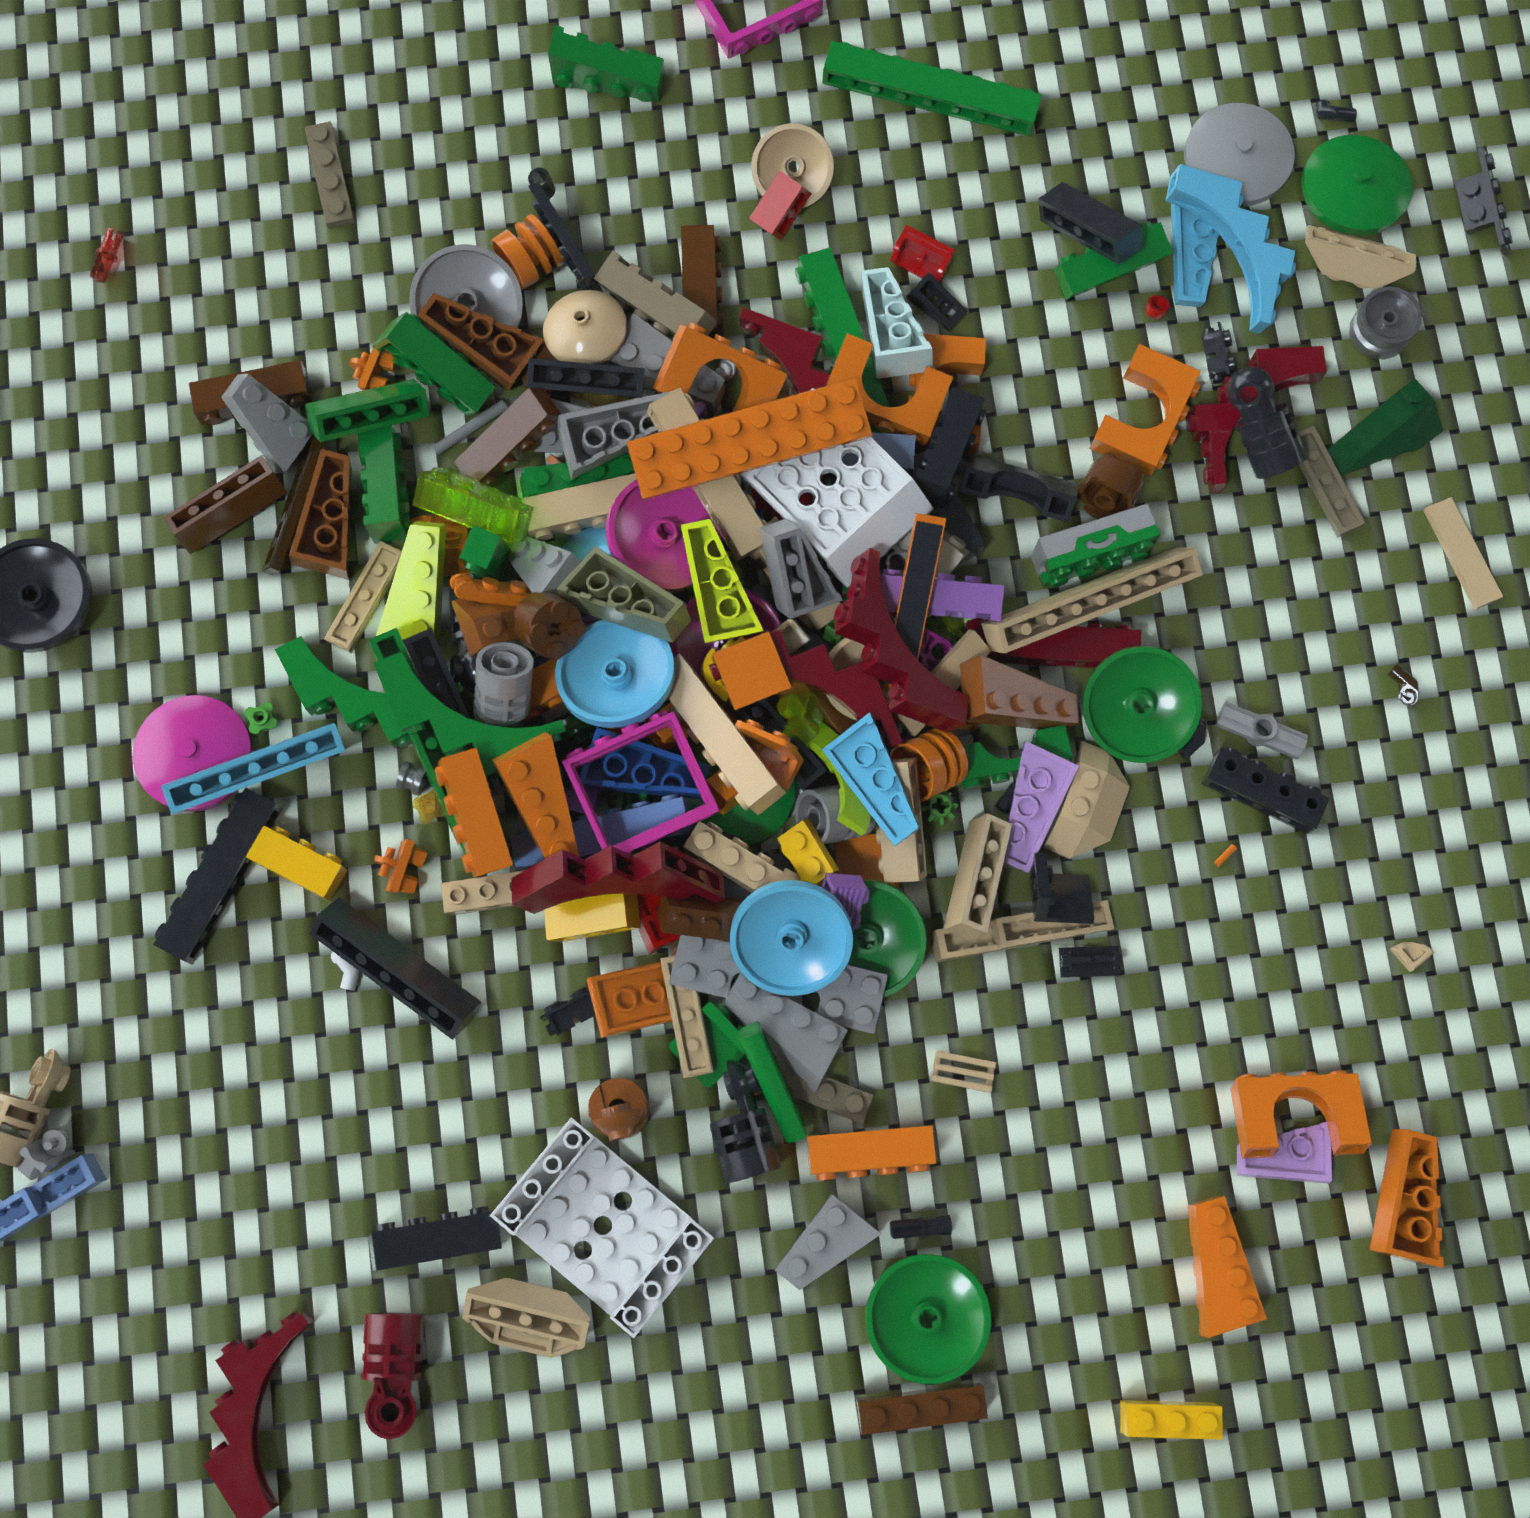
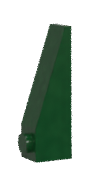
M1415 378L1392 395L1327 449L1340 475L1369 467L1371 464L1385 459H1393L1409 451L1419 450L1441 434L1443 429L1435 401Z

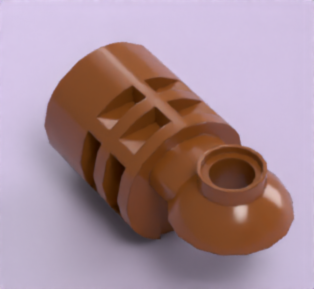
M614 1078L601 1083L595 1088L589 1099V1117L594 1127L602 1134L608 1136L610 1141L630 1139L638 1135L647 1125L650 1117V1105L645 1093L638 1085L628 1079ZM617 1102H626L623 1104L615 1105Z

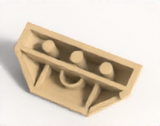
M1308 225L1306 229L1305 243L1322 275H1326L1331 280H1344L1360 288L1378 289L1415 272L1416 254L1406 253L1387 244L1348 235L1333 229L1317 228L1312 225Z
M1084 741L1081 742L1074 760V764L1079 765L1078 770L1052 822L1042 847L1068 859L1111 841L1130 788L1112 755L1104 749Z
M503 1278L469 1288L466 1293L462 1316L467 1323H471L490 1343L550 1358L569 1353L575 1349H583L586 1344L591 1320L567 1292L510 1278Z

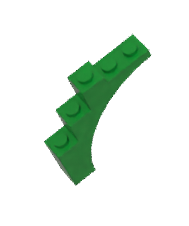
M301 636L275 649L305 710L311 716L314 714H325L332 709V705L336 704L352 732L367 730L373 726L374 721L378 720L394 749L398 746L404 748L412 744L408 732L400 731L386 693L366 690L345 681L328 670L315 657ZM455 682L462 701L467 699L460 684Z
M403 652L373 662L400 731L408 730L409 735L426 729L425 723L431 722L444 755L447 753L453 755L467 751V745L473 744L474 748H477L485 776L492 775L494 780L500 778V775L492 759L544 732L552 735L553 743L562 740L560 734L566 732L562 720L536 727L508 728L491 726L468 719L446 707L427 691L413 673Z

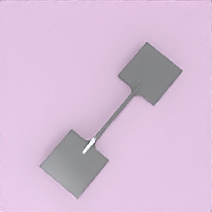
M680 935L669 984L726 998L729 994L733 976L741 973L733 959L730 942ZM846 965L842 973L832 983L816 991L820 996L817 1014L840 1026L874 1034L888 975Z

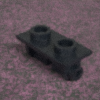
M1217 322L1218 330L1207 328L1203 330L1204 334L1201 336L1205 355L1216 354V357L1206 359L1209 379L1214 384L1222 383L1225 377H1231L1234 372H1237L1234 355L1230 356L1228 347L1233 346L1229 329L1224 330L1221 322Z
M1118 946L1058 948L1060 978L1120 976V965L1123 964L1122 953H1119Z
M587 987L570 995L572 1000L562 1005L558 1001L543 1009L545 1014L540 1016V1019L543 1022L549 1020L550 1023L545 1028L550 1037L555 1034L559 1036L575 1027L576 1025L571 1017L575 1013L581 1023L596 1016Z

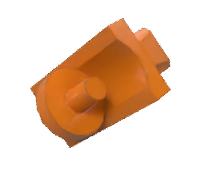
M373 348L370 354L363 352L360 359L351 358L349 366L355 370L352 378L359 381L358 388L364 391L390 385L389 379L381 377V373L383 370L392 373L397 371L398 365L392 362V354L385 349L380 353Z
M409 839L401 841L395 860H393L396 849L387 847L384 857L375 855L374 862L381 865L378 873L379 876L387 878L389 869L392 868L385 892L391 894L398 892L413 894L415 892L418 878L404 873L407 864L420 868L423 867L427 856L426 851L414 846L415 841Z

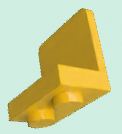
M809 818L800 821L777 838L781 844L784 856L791 861L796 874L800 876L799 881L822 886L825 873L836 874L839 870Z

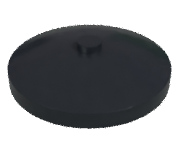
M23 539L0 548V645L13 651L34 653L57 647L71 638L84 623L92 601V585L83 563L63 545L46 539Z

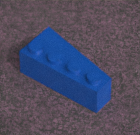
M597 727L589 749L595 747L594 741L610 735L613 739L619 736V734ZM639 741L583 765L579 776L584 789L661 796L677 794L679 797L696 799L701 797L683 756ZM697 761L706 781L710 765Z

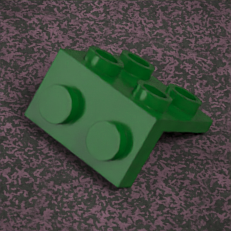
M711 1001L701 1010L714 1072L695 1076L707 1088L712 1087L723 1077V1073L727 1071L728 1059L739 1061L745 1055L737 1037V1033L743 1027L739 1025L735 1028L728 1020L731 1014L720 1003L715 1006ZM674 1038L670 1042L669 1048L680 1060L676 1038Z

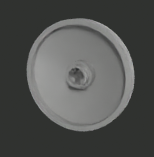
M1247 103L1223 104L1204 113L1193 125L1184 148L1186 166L1243 182L1241 194L1244 197L1241 207L1260 204L1276 195L1289 178L1295 160L1293 141L1284 124L1269 111Z
M469 244L443 248L428 257L419 267L413 278L409 304L411 313L418 315L432 294L436 293L467 306L472 311L482 315L486 314L498 322L518 328L523 307L520 284L510 266L501 257L488 249Z

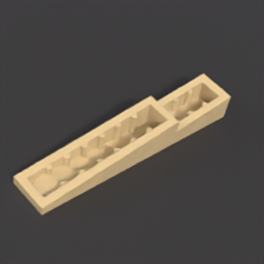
M1108 900L1093 902L1095 918L1093 924L1034 922L1032 912L996 918L990 921L987 934L971 940L964 939L943 929H937L930 933L936 963L1113 930L1114 925Z

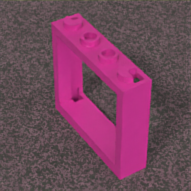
M694 0L728 59L740 53L743 55L749 49L759 44L764 45L780 34L790 33L797 26L806 22H813L814 18L822 15L823 0H803L731 34L712 0Z
M666 710L655 713L649 717L651 722L639 726L638 722L633 723L621 730L622 735L613 739L610 735L604 736L594 741L595 747L586 751L582 747L575 749L566 755V760L562 761L602 850L609 847L610 844L577 774L576 768L667 727L672 732L704 805L614 845V847L630 854L719 813L717 804L674 711L668 714Z

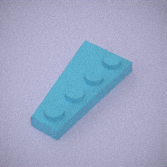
M1171 203L1175 305L1201 307L1206 301L1212 273L1211 266L1216 255V243L1219 234L1203 219L1185 208Z
M869 712L824 747L822 751L892 844L897 846L920 829V826L872 713Z

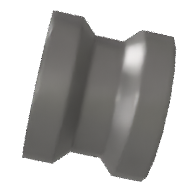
M405 761L397 776L396 788L400 790L409 789L414 795L420 796L428 781L424 768L414 767L413 763Z

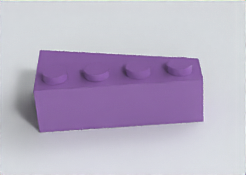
M883 569V573L880 574L882 592L889 612H896L903 579V576H900L901 570ZM938 573V578L934 579L927 615H950L952 617L1001 621L1004 585L982 583L983 577L965 576V581H956L953 574Z

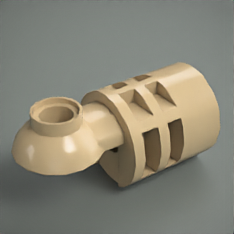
M49 1049L44 1057L40 1056L35 1061L28 1079L31 1088L26 1098L0 1090V1126L4 1124L19 1129L18 1132L0 1127V1163L13 1167L21 1165L25 1158L19 1152L25 1145L37 1141L45 1120L49 1115L51 1109L45 1105L51 1091L60 1093L69 1079L71 1068L63 1065L59 1054L54 1049Z

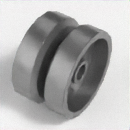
M1385 286L1375 289L1366 296L1350 321L1349 335L1353 345L1362 354L1372 359L1385 360L1397 356L1416 335L1422 323V311L1419 303L1409 292L1399 287Z

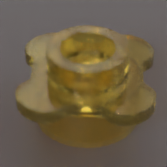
M433 790L429 791L428 794L422 795L420 798H415L412 802V806L414 809H417L420 814L419 820L423 824H429L436 817L445 816ZM428 805H432L431 810L427 809Z

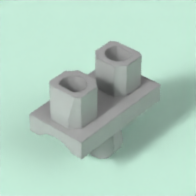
M58 1128L51 1129L41 1139L25 1145L19 1152L25 1159L18 1167V1170L29 1180H34L40 1173H49L56 1166L71 1160L76 1152L68 1149L70 1140L66 1132Z

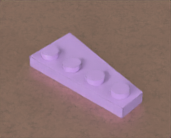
M1027 741L1023 743L1008 823H1011L1012 827L1004 862L1029 873L1034 853L1039 852L1079 765Z

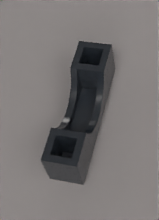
M969 453L958 492L983 499L992 496L1013 497L1029 503L1043 516L1069 523L1077 499L1079 484Z

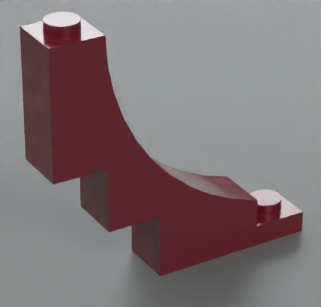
M744 307L742 308L739 315L740 327H743L746 333L754 336L762 334L759 341L760 349L772 358L774 362L781 365V369L784 373H787V377L797 394L827 385L830 375L813 369L822 347V336ZM831 473L822 475L820 479L822 484L827 485Z
M780 629L770 633L788 680L805 684L827 694L846 708L857 721L869 712L872 713L874 721H877L879 724L877 728L883 742L887 744L888 748L903 743L877 678L862 672L863 661L835 672L825 644L791 657ZM712 656L713 664L709 665V669L715 682L720 680L722 686H725Z
M658 842L634 856L612 845L587 859H582L562 849L512 877V905L533 914L571 900L607 894H652L682 900L697 894L714 903L725 899L723 872L662 842Z

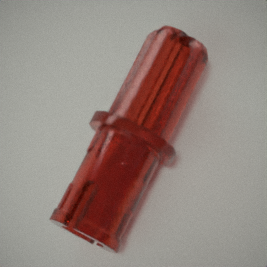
M114 228L106 229L102 244L95 251L97 257L90 272V278L98 283L106 282L113 263L118 260L116 254L124 234L117 230L115 238L112 240Z

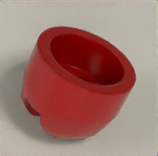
M1153 295L1146 304L1145 313L1148 317L1154 318V320H1160L1166 315L1170 304L1163 296Z

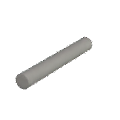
M503 400L499 401L432 446L437 455H440L502 414L508 408Z

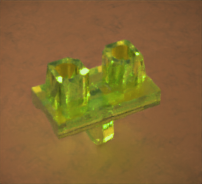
M927 615L925 628L948 640L953 647L955 642L950 636L954 635L958 641L964 636L960 629L966 622L962 618L953 621L949 615H946L942 618V621L947 626L944 630L933 615ZM940 645L932 651L935 659L941 655L942 648Z
M809 693L805 703L795 694H785L780 698L777 706L778 712L787 719L783 734L787 735L790 739L796 735L805 744H808L819 734L820 729L817 726L823 720L824 714L815 707L818 699L815 694Z

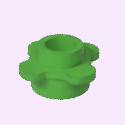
M264 702L259 707H248L245 710L244 715L249 719L250 723L248 729L252 734H259L260 732L276 728L277 720L272 713L273 705L271 703ZM259 716H263V720L260 721L258 719Z

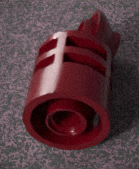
M365 1313L363 1336L365 1348L364 1353H362L364 1365L363 1372H361V1380L374 1381V1387L364 1412L369 1429L380 1438H399L407 1433L415 1422L417 1410L416 1402L411 1395L412 1381L421 1380L422 1372H420V1361H422L423 1356L421 1353L425 1317L423 1313ZM390 1402L396 1404L399 1408V1416L396 1420L387 1418L385 1414V1407Z

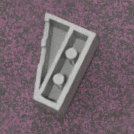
M238 374L221 398L241 427L245 428L254 441L253 444L263 454L274 473L285 474L312 436L308 420L251 375Z
M788 519L760 527L777 610L789 619L843 601L832 585L829 575L818 561V556L801 527Z
M525 535L514 544L513 550L507 557L532 593L547 591L559 597L557 587L581 562L570 551Z
M830 1195L776 1266L775 1271L797 1289L801 1290L874 1240L881 1233L834 1195Z

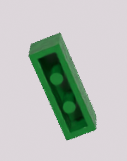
M473 525L459 558L466 564L464 568L469 570V573L473 574L474 578L489 577L500 580L508 563L507 557L512 550L501 536Z

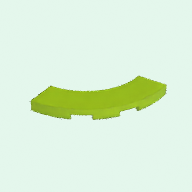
M819 721L806 746L822 759L830 772L835 773L840 784V789L838 790L840 809L837 821L862 836L867 832L871 814L822 751L824 747L839 737V735L822 721Z

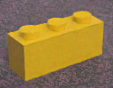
M276 825L273 830L263 826L246 858L331 901L347 872V869L340 865L342 859L329 852H326L325 856L316 853L315 845L303 839H300L299 843L289 839L291 833Z
M607 894L585 897L564 902L544 910L546 939L548 941L566 942L641 929L637 894Z
M1120 1400V1433L1127 1437L1223 1440L1222 1406L1211 1402Z

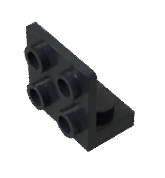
M1034 853L1029 876L1034 922L1093 924L1095 918L1089 876L1053 874L1052 866L1047 864L1046 853Z

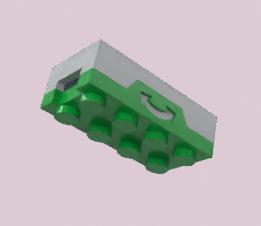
M1147 503L1041 537L1037 541L1031 559L1042 588L1049 585L1052 588H1056L1066 584L1068 579L1077 576L1079 579H1084L1092 576L1096 570L1102 568L1108 571L1119 567L1122 564L1121 562L1130 559L1132 562L1145 559L1154 547L1160 533Z

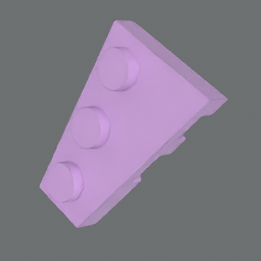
M1327 1122L1278 1134L1279 1148L1273 1157L1242 1159L1240 1144L1237 1145V1176L1326 1184L1332 1182L1331 1140Z

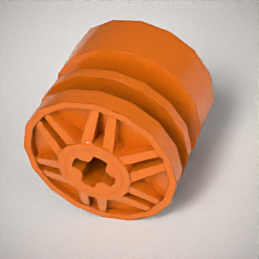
M529 214L524 218L525 225L520 221L515 224L518 238L506 229L491 239V245L495 254L510 266L522 290H525L539 280L536 266L543 273L549 274L552 271L551 266L558 268L563 264V258L555 240L551 237L546 227L533 214Z
M932 728L925 733L919 734L916 738L908 739L896 745L890 753L891 759H917L920 802H924L942 791H947L951 787L959 785L965 780L968 773V758L960 740L952 732L947 733L937 728Z

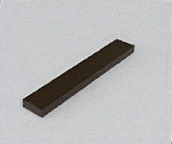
M313 434L304 448L262 568L263 572L269 575H274L281 570L312 481L320 451L325 444V441L320 442Z

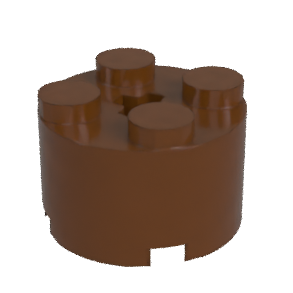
M1103 454L1101 458L1091 464L1078 489V500L1081 498L1085 504L1083 509L1096 519L1132 509L1143 490L1144 483L1142 478L1144 473L1141 468L1132 466L1128 462L1116 458L1113 454Z
M552 592L530 593L520 601L514 612L516 619L513 632L516 638L523 645L543 657L554 660L562 658L563 655L573 649L585 632V625L582 622L578 609L572 603Z

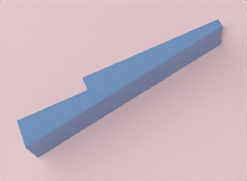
M94 1154L80 1155L33 1186L23 1188L0 1203V1243L106 1181L107 1179Z

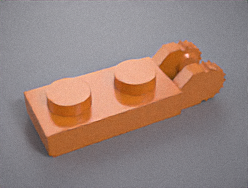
M466 573L453 574L450 579L451 588L454 589L455 595L462 600L517 606L524 597L532 593L526 583L521 581L506 583L489 577H485L482 580L472 579Z

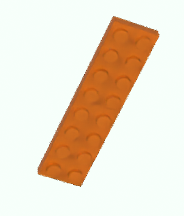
M853 378L627 441V446L644 501L872 437V432L857 380Z

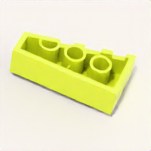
M711 519L681 525L705 643L764 632Z
M416 521L410 524L376 636L397 628L403 640L431 628L436 641L440 639L446 524Z

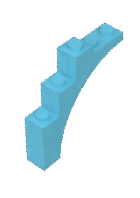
M1180 164L1170 176L1166 201L1185 208L1203 219L1223 238L1233 251L1243 270L1249 290L1251 307L1249 331L1260 334L1268 326H1271L1275 320L1276 310L1274 309V303L1280 294L1281 285L1288 278L1290 279L1295 272L1296 262H1293L1295 250L1266 242L1270 233V228H1267L1269 216L1240 208L1244 197L1241 194L1243 182Z

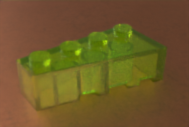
M433 467L430 471L419 473L413 500V506L470 528L475 525L501 536L504 541L511 544L526 541L534 508L523 503L524 500L522 498L504 494L498 489L485 485L452 468L443 469Z

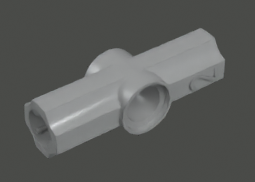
M1229 702L1223 704L1215 724L1219 728L1246 738L1253 746H1265L1296 760L1300 758L1308 741V735L1277 723L1270 715H1258ZM1256 725L1263 726L1267 731V736L1258 734Z

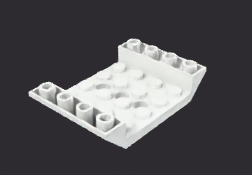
M872 437L738 474L740 480L747 487L751 485L784 519H788L801 527L812 548L826 561L827 568L847 589L851 585L852 573L850 568L855 557L872 548L880 552L881 558L912 530L915 513L928 515L933 510L932 505L913 478ZM847 453H854L858 456L859 460L855 465L847 466L842 462L843 456ZM825 473H833L837 476L836 483L831 486L822 484L820 479ZM809 492L816 498L812 505L804 506L799 502V497L803 493Z
M572 1117L490 1215L510 1234L520 1238L610 1315V1319L633 1338H635L714 1239L711 1234ZM619 1192H627L632 1198V1204L626 1210H620L614 1204V1197ZM605 1216L611 1220L612 1229L609 1233L599 1234L596 1232L594 1222L598 1217ZM587 1241L591 1245L592 1253L588 1258L580 1259L575 1255L574 1246L577 1242Z

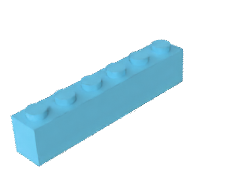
M331 723L163 784L161 789L171 814H175L345 751L335 723Z

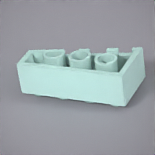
M889 267L861 271L862 294L870 342L873 344L872 354L877 379L922 373L926 366L933 368L932 347L929 341H926L920 324L915 321L912 309L908 303L906 304L902 291Z

